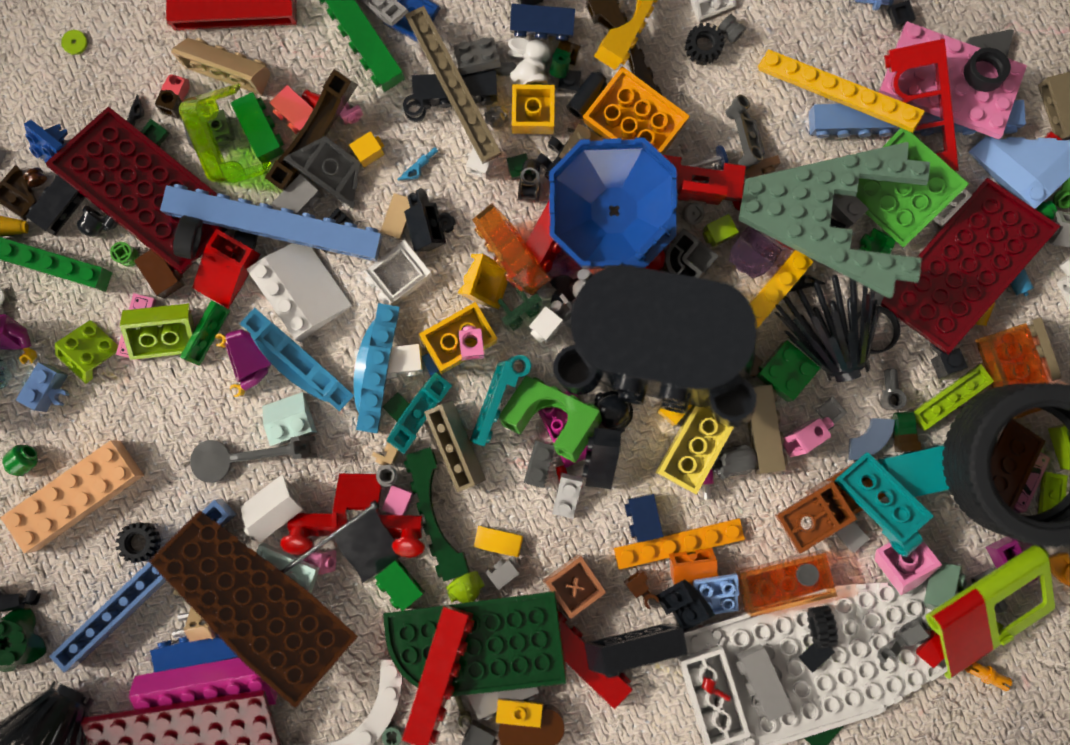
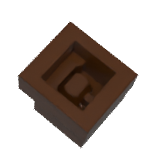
M640 569L623 582L636 599L642 596L645 607L650 609L647 603L648 599L654 598L657 603H659V599L655 594L649 592V587L645 583L648 577Z

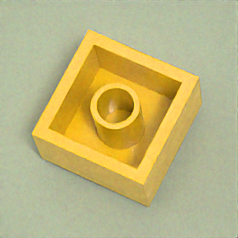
M512 84V134L554 135L555 85Z

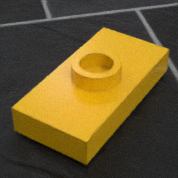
M498 698L496 723L540 728L542 703Z

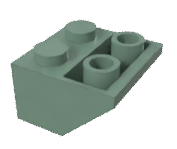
M940 562L942 566L928 580L924 598L926 608L934 610L966 589V574H963L961 566Z

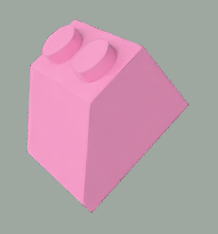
M924 541L907 557L897 553L889 542L876 550L874 559L901 596L921 585L942 566Z

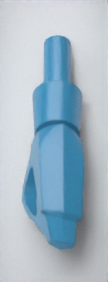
M434 147L426 155L423 154L397 180L419 178L421 167L430 162L429 159L438 152L437 148ZM417 172L415 176L409 177L411 173Z

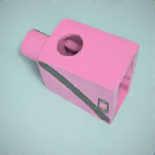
M829 417L808 421L785 435L784 444L782 445L790 457L806 454L831 437L829 430L834 428V423Z

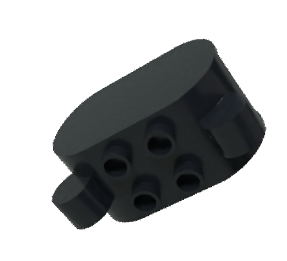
M616 265L605 268L593 275L583 285L574 301L571 312L570 324L575 345L563 348L557 354L553 363V372L556 379L568 392L575 395L587 394L593 391L601 381L619 393V400L642 405L644 404L645 396H650L662 401V409L682 414L687 413L689 405L698 407L710 406L715 419L727 427L744 425L753 417L756 410L757 395L748 379L752 373L755 361L757 325L749 301L738 289L719 281L628 265Z

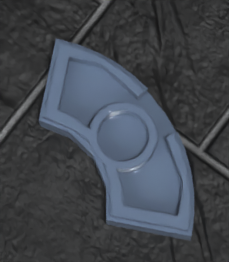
M872 418L864 434L857 438L849 439L848 460H858L866 452L872 456L880 451L891 437L895 419Z

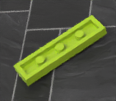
M982 364L975 366L916 408L913 412L917 424L922 431L927 430L992 384L994 380Z

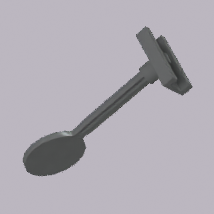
M315 436L290 437L291 443L287 446L231 454L226 445L220 441L206 440L194 448L191 454L190 466L192 472L199 480L215 483L228 475L233 462L288 454L293 456V459L318 458L317 453H311L310 441H316Z

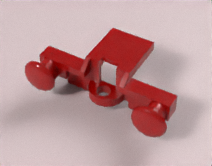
M663 155L677 168V200H694L712 205H719L723 200L732 201L734 207L740 212L745 185V165L724 163L722 171L681 165L682 157ZM692 180L708 182V184L692 182Z
M339 473L332 514L298 513L287 524L290 535L280 540L282 549L291 555H303L314 547L313 542L309 539L310 536H329L349 522L348 510H365L371 506L370 503L374 500L380 504L382 485L378 483L376 474ZM379 515L382 523L393 537L399 538L392 543V549L396 554L401 557L413 558L424 552L425 545L419 540V538L422 539V516Z

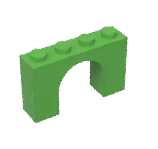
M526 375L499 415L502 426L521 435L533 415L539 410L548 407L559 408L568 414V420L553 446L558 455L576 463L588 444L589 436H593L594 429L598 428L602 422L600 410L593 404L587 405L582 403L574 395L568 396L562 393L555 386L549 387L537 377L531 378Z

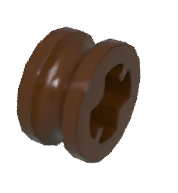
M39 167L32 168L23 175L24 179L28 181V185L33 188L44 184L47 180L46 175L43 174L42 169Z

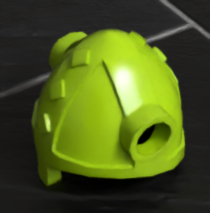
M473 571L454 578L446 589L452 603L455 601L467 603L476 601L480 589L485 587L478 571Z

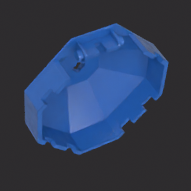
M615 138L603 139V141L580 140L549 172L551 238L582 269H605L616 265L646 268L676 237L677 168L645 138H635V140ZM611 206L614 208L616 206L619 207L618 212L620 214L618 216L613 215L611 217L609 215L611 212L609 208Z

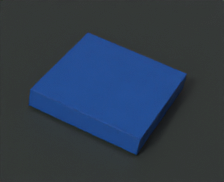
M397 0L409 12L424 6L432 22L440 11V6L429 0ZM405 16L393 26L384 22L386 26L418 42Z

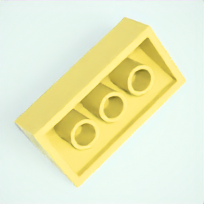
M692 406L655 473L697 495L734 427H727L719 423L713 416L710 406Z

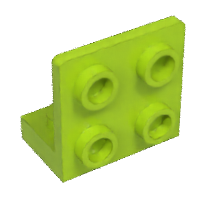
M89 320L55 343V356L86 384L93 379V369L117 352L118 345L92 320Z

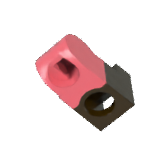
M173 74L167 77L155 102L161 114L179 119L181 105L189 91L190 83L188 79Z

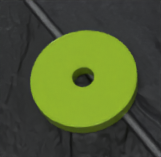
M70 30L63 35L61 45L67 53L78 55L85 51L87 38L78 30Z

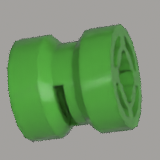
M117 242L110 249L111 258L126 267L134 266V260L139 257L138 250L125 242Z

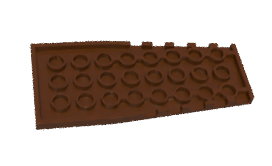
M201 510L149 561L242 662L295 709L358 637L357 634L309 591L285 575L273 564L205 515Z

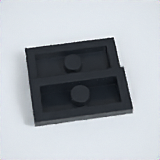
M685 579L656 595L666 615L673 612L680 627H683V631L715 616L705 598Z

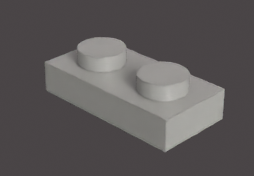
M564 473L561 474L552 512L553 515L574 518L583 478Z

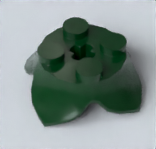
M31 608L13 610L0 618V671L11 672L20 664L35 662L47 653L44 640L33 631L36 625V617ZM7 638H9V643H11L10 646L7 643Z

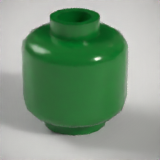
M18 444L14 446L2 459L4 469L11 475H26L38 463L36 450L29 445Z

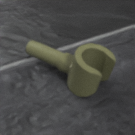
M455 696L460 713L458 716L460 727H463L461 719L464 717L468 718L471 724V714L465 710L461 696Z

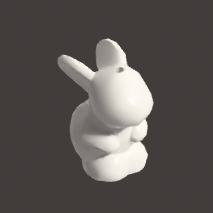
M511 38L508 46L511 48L508 51V56L524 60L510 73V78L516 84L547 85L548 78L544 72L546 69L544 63L552 55L550 47L540 39Z

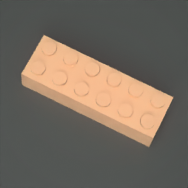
M110 440L0 518L24 554L37 552L138 481L144 474L123 443Z

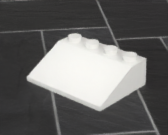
M292 243L263 257L246 269L293 338L299 342L352 307V304L312 247Z

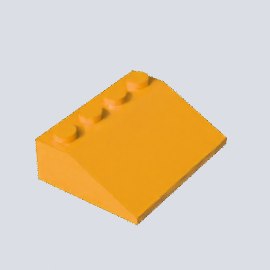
M623 66L583 116L585 125L604 139L621 138V140H635V138H645L663 155H665L690 118L687 113Z

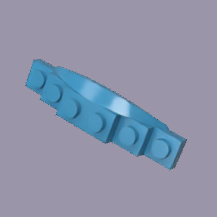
M378 303L376 318L367 329L358 351L354 371V399L359 414L356 430L371 433H378L388 366L400 310L398 306Z
M255 307L239 323L251 334L253 341L269 362L288 380L320 400L329 402L338 411L354 396L321 364Z

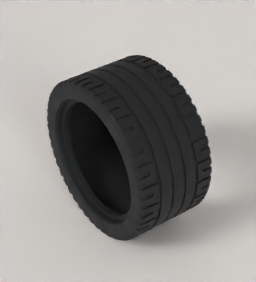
M1063 383L1010 384L993 388V390H988L984 394L975 397V400H971L967 403V406L960 410V414L956 415L955 421L950 425V431L946 434L947 439L943 445L945 447L942 456H944V460H942V466H944L943 473L946 476V485L949 486L948 490L954 496V501L956 504H959V508L966 512L970 519H973L975 523L992 532L1035 546L1053 548L1070 546V491L1053 508L1039 514L1021 516L1001 498L994 485L991 473V454L995 441L1007 423L1019 414L1033 408L1045 410L1058 418L1070 432V385Z

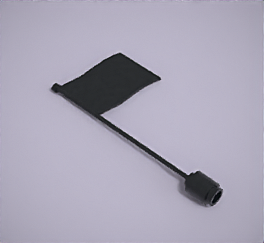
M374 500L370 503L371 506L290 563L281 572L286 573L333 538L343 556L358 572L362 583L401 556L392 549V543L396 539L382 523L376 511L380 508V505Z

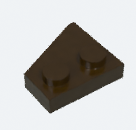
M15 165L0 182V205L26 221L27 217L25 216L37 200L24 179L22 170Z

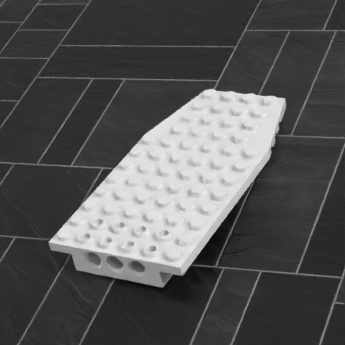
M925 580L921 585L902 596L891 582L835 584L684 631L688 654L677 658L704 745H783L884 712L888 706L903 700V697L912 691L916 692L922 688L921 686L928 681H933L946 673L945 658L933 669L916 654L915 650L929 637L913 646L905 644L901 647L897 657L893 658L890 656L887 658V662L883 664L877 657L881 647L893 640L904 624L921 616L930 627L925 615L932 610L924 605L928 581ZM828 605L834 614V620H836L838 644L831 647L835 653L812 673L799 658L813 644L810 635L811 631L808 628L807 612L808 608ZM758 644L765 647L793 709L792 712L770 722L764 716H759L754 705L757 703L755 696H750L745 686V683L748 682L745 674L741 675L736 666V662H738L736 654ZM704 677L717 681L715 688L731 696L730 701L728 702L718 695L707 693L702 688Z

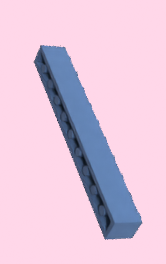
M1024 100L1014 101L1004 134L1016 133L1018 129L1026 125ZM814 104L809 110L810 136H817V138H827L830 135H837L839 138L849 137L850 135L868 137L871 134L887 137L895 134L900 129V127L843 104ZM924 112V116L919 124L941 120V118ZM954 123L955 133L962 132L963 135H971L977 132ZM936 126L916 130L913 133H921V136H929L934 133L942 134V127Z
M175 184L174 187L166 185L160 209L166 215L178 218L186 215L201 219L203 223L370 261L377 262L383 237L375 228L366 227L365 230L359 229L356 224L349 222L341 225L331 218L324 217L323 220H319L309 213H302L301 216L294 214L293 210L281 208V211L273 209V206L260 203L257 206L252 205L251 201L242 198L234 201L230 200V196L224 194L212 196L209 195L208 191L196 189L194 192L188 190V187Z
M214 499L202 511L213 521L221 525V527H224L237 515L223 499ZM148 562L49 657L64 673L76 668L166 582L165 578Z

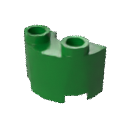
M873 228L869 235L867 233L863 235L859 242L861 246L858 250L890 254L896 241L885 233Z

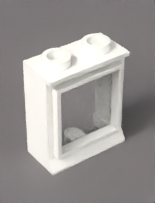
M405 239L375 264L364 270L368 275L365 278L372 288L377 287L381 293L378 296L384 304L390 303L392 306L397 305L432 277L429 269Z

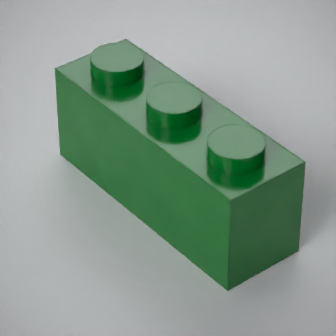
M251 92L230 102L256 157L262 164L284 154L282 146L285 143L279 133L275 134L273 128L276 125L270 115L266 116L264 110L267 107L261 97L257 98Z

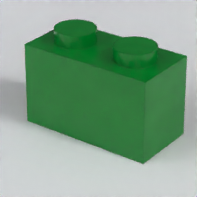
M399 559L392 562L375 577L377 587L383 593L386 591L391 597L389 601L397 610L400 608L402 612L425 593Z

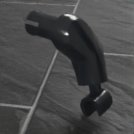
M0 588V612L22 609L25 607V604L37 605L41 593H37V590H28L26 597H24L21 593L7 594Z

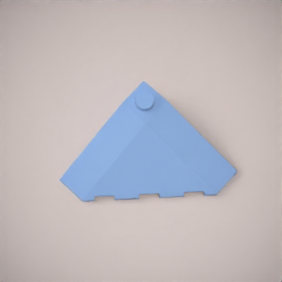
M984 137L968 151L1002 188L1034 209L1070 177V139L1038 138L1037 140H1026L1025 137H1007V139Z

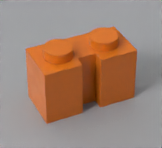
M712 548L695 550V554L688 555L686 551L669 554L670 574L674 585L684 579L693 585V580L718 576L717 559Z

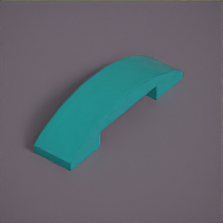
M435 372L403 412L386 441L405 454L417 437V432L427 419L424 412L434 408L437 403L441 402L452 385Z

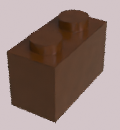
M151 249L134 260L156 296L165 299L185 286L182 280L184 278L183 274L179 273Z

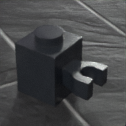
M930 343L931 348L938 354V356L931 359L938 379L956 374L968 368L960 348L952 350L948 355Z

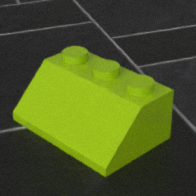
M190 304L122 310L120 328L130 360L182 354L194 332V321Z

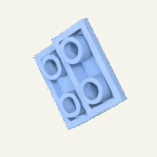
M737 574L693 580V586L705 598L715 614L739 611Z

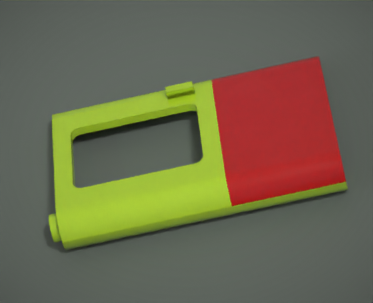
M1032 545L925 615L930 627L940 635L947 666V672L944 673L946 678L951 679L1000 645L1008 644L1014 640V636L1055 610L1048 552L1043 547ZM1040 576L1039 581L1043 602L998 631L995 605Z

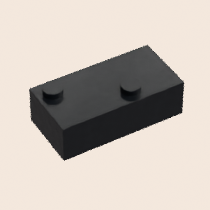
M659 624L584 643L589 670L606 675V678L617 677L620 675L619 672L688 654L683 627L669 624Z

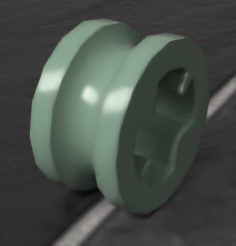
M397 725L388 726L382 734L384 745H399L403 737L401 728ZM393 731L396 732L397 741H394V739L392 741L388 740V732H391V734Z

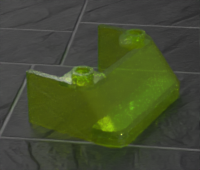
M239 83L187 98L179 106V113L205 175L212 182L237 183L267 174L271 166L270 161L248 168H243L237 161L225 162L208 122L215 119L219 114V106L216 100L236 94L241 88Z

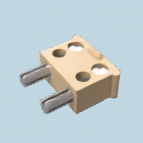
M192 607L189 612L178 614V621H186V624L182 629L173 630L172 636L174 638L187 636L189 642L209 638L214 639L216 637V633Z

